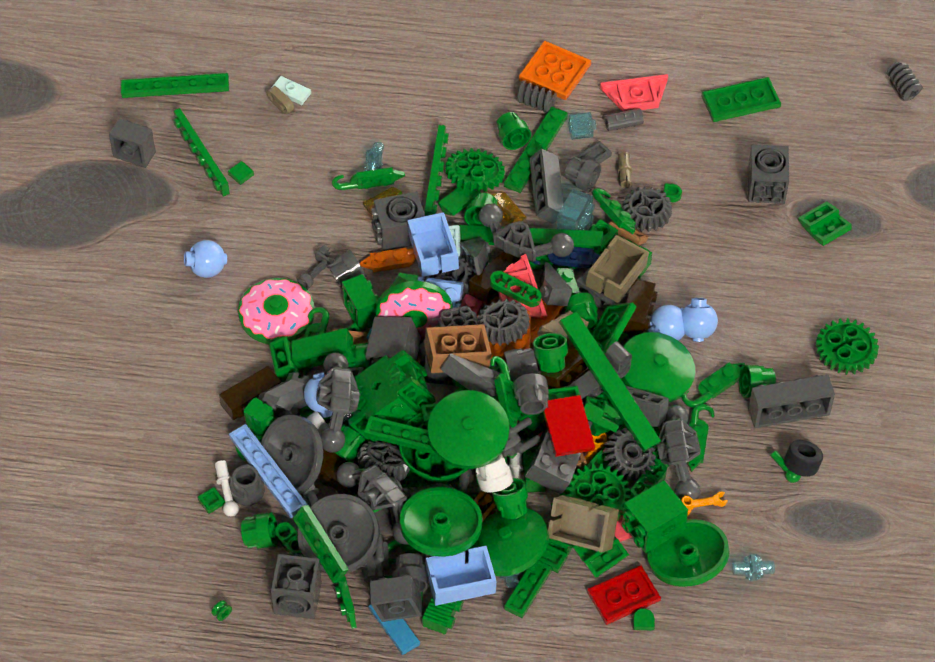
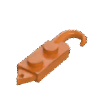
M406 247L370 253V256L361 261L360 265L361 267L373 270V272L410 267V265L414 264L416 257L413 248L407 249Z

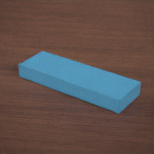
M369 605V610L402 655L420 645V641L404 619L382 622L372 605Z

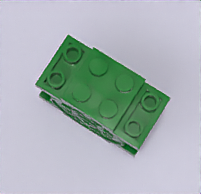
M401 350L391 358L385 355L355 376L360 396L357 410L352 412V417L348 419L349 425L363 437L370 416L406 425L411 418L421 412V405L436 402L434 395L427 389L424 379L427 376L426 369L408 353ZM365 437L369 442H374L376 440Z

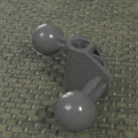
M486 204L479 212L481 223L486 227H490L494 246L519 259L524 254L532 262L536 261V257L551 253L558 257H566L574 249L573 239L565 233L556 234L550 243L534 246L530 229L525 222L510 223L502 228L500 223L503 219V212L496 204Z
M331 353L325 358L323 368L326 375L319 381L316 394L317 403L333 412L329 428H326L320 435L323 449L330 453L338 452L343 448L345 435L341 431L344 414H350L357 410L360 396L351 370L348 369V360L341 353Z
M672 405L668 407L666 421L659 436L661 442L657 445L661 463L671 466L675 465L679 479L675 487V494L680 500L684 496H689L695 500L699 498L701 490L697 481L690 478L687 462L700 455V444L697 432L687 424L689 416L686 409L680 405Z
M353 462L341 464L336 473L338 482L347 488L355 487L359 484V498L367 503L372 510L392 507L397 521L393 527V536L400 544L408 545L400 530V514L404 506L403 501L407 500L400 482L396 478L389 477L377 466L361 469Z

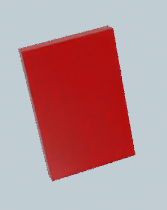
M581 395L548 400V408L546 407L543 414L555 457L594 451L595 444Z
M642 565L587 589L589 597L606 625L661 601V596Z

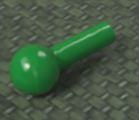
M777 451L770 455L784 470L787 481L796 483L800 480L801 476L791 472L786 467L784 459Z

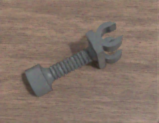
M323 245L315 253L316 260L320 263L308 274L303 273L297 278L298 283L309 289L314 283L313 279L326 267L329 268V265L336 261V258L340 257V255L331 260L328 258L330 248Z

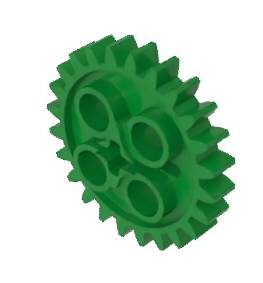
M470 148V151L463 149V152L457 151L456 154L452 153L451 157H448L445 174L448 175L447 179H451L452 184L457 183L456 187L463 186V190L470 188V192H473L474 189L478 193L481 189L487 192L488 188L494 190V186L499 187V183L503 182L505 166H502L503 162L499 161V157L493 158V153L488 155L486 150L482 153L480 149L474 151Z
M840 318L838 323L832 320L831 326L825 324V328H821L820 333L817 335L816 354H820L819 360H825L824 366L831 365L830 370L838 368L837 373L844 370L845 375L848 374V371H852L855 375L857 369L862 373L864 367L869 369L870 364H874L875 359H877L879 345H877L878 339H874L875 333H869L870 327L864 329V323L857 325V320H854L853 323H850L849 318L846 319V322H843Z
M592 464L591 469L586 465L583 471L577 469V475L573 474L572 480L566 488L565 493L568 494L566 496L598 504V506L604 505L619 509L618 521L620 515H623L624 503L631 499V496H629L631 489L626 488L628 481L622 482L624 475L617 476V469L611 472V466L603 469V464H600L599 468ZM600 480L603 484H598L595 481ZM580 491H585V492H587L588 494H587V495L581 494ZM608 495H614L616 498L612 499Z

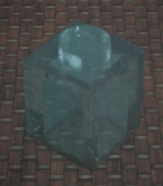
M591 112L569 115L571 139L593 137V132L596 130V120L592 119Z

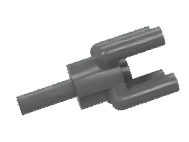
M529 417L522 421L518 420L517 425L513 428L509 425V438L502 452L503 458L508 455L513 456L516 453H523L541 442V438L538 435L531 439L527 437L521 441L517 432L532 424Z
M381 534L375 554L362 566L365 582L384 578V570H388L390 567L388 542H383Z

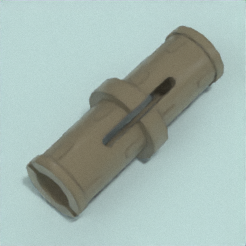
M624 152L618 154L620 186L625 188L626 182V188L632 186L630 154L625 152L626 158H624Z

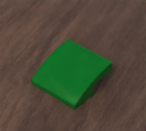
M827 201L798 218L804 229L822 246L852 230V224L841 217L839 209Z
M615 535L612 549L605 552L576 545L573 546L575 552L595 578L629 556Z

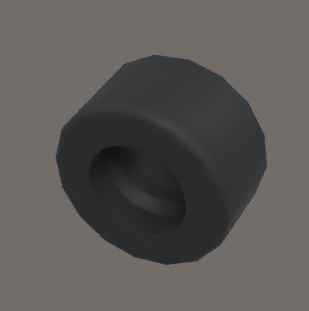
M796 440L789 445L784 463L791 472L800 476L810 477L818 472L823 460V453L812 442Z

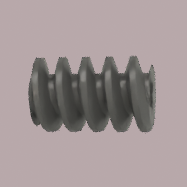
M897 62L888 68L887 75L898 92H900L904 101H908L917 96L923 87L919 84L915 74H912L913 72L909 69L908 64Z
M523 80L517 93L518 102L521 104L525 103L527 106L531 105L533 108L538 107L539 110L544 109L548 113L550 108L555 105L557 92L551 96L552 90H549L546 94L544 87L541 91H538V85L532 89V83H529L526 87V81Z

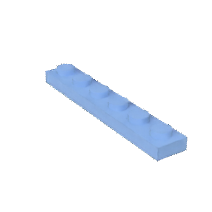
M246 424L229 433L230 439L251 466L256 468L263 483L289 517L293 518L302 506L307 505L305 500Z

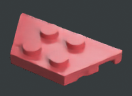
M668 74L600 83V89L623 112L638 108L641 110L659 108L668 81Z
M526 254L522 255L519 261L515 264H510L503 271L538 289ZM512 286L510 288L515 293L521 291L519 286ZM498 292L501 302L506 299L509 302L514 300ZM533 295L532 297H529V299H531V300H532L533 298H536L535 295ZM542 299L537 307H529L521 303L527 311H530L531 318L547 319Z

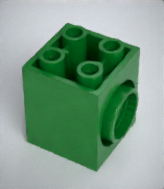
M663 480L624 503L622 527L626 533H630L636 546L642 548L647 553L685 531L688 508Z

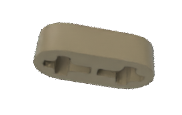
M273 86L266 91L269 100L285 115L295 109L293 102L278 87Z

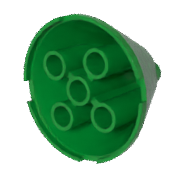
M422 413L415 415L406 423L409 426L428 430V425L424 426ZM399 445L404 463L414 473L431 484L439 482L449 483L469 470L454 467L444 462L436 454Z

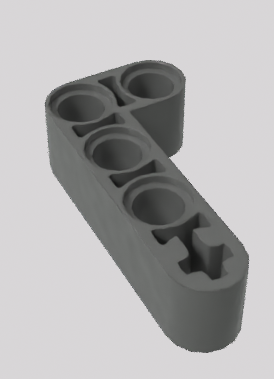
M619 342L613 343L607 349L605 356L621 379L631 368L632 355ZM588 371L567 386H578L583 404L587 396L595 398L603 392L591 371Z

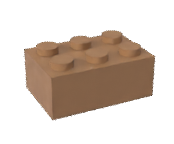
M484 324L426 328L424 345L430 373L443 372L440 370V367L449 353L489 368L492 354Z

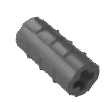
M640 108L613 113L604 117L608 131L631 126L635 127L644 123L643 113Z

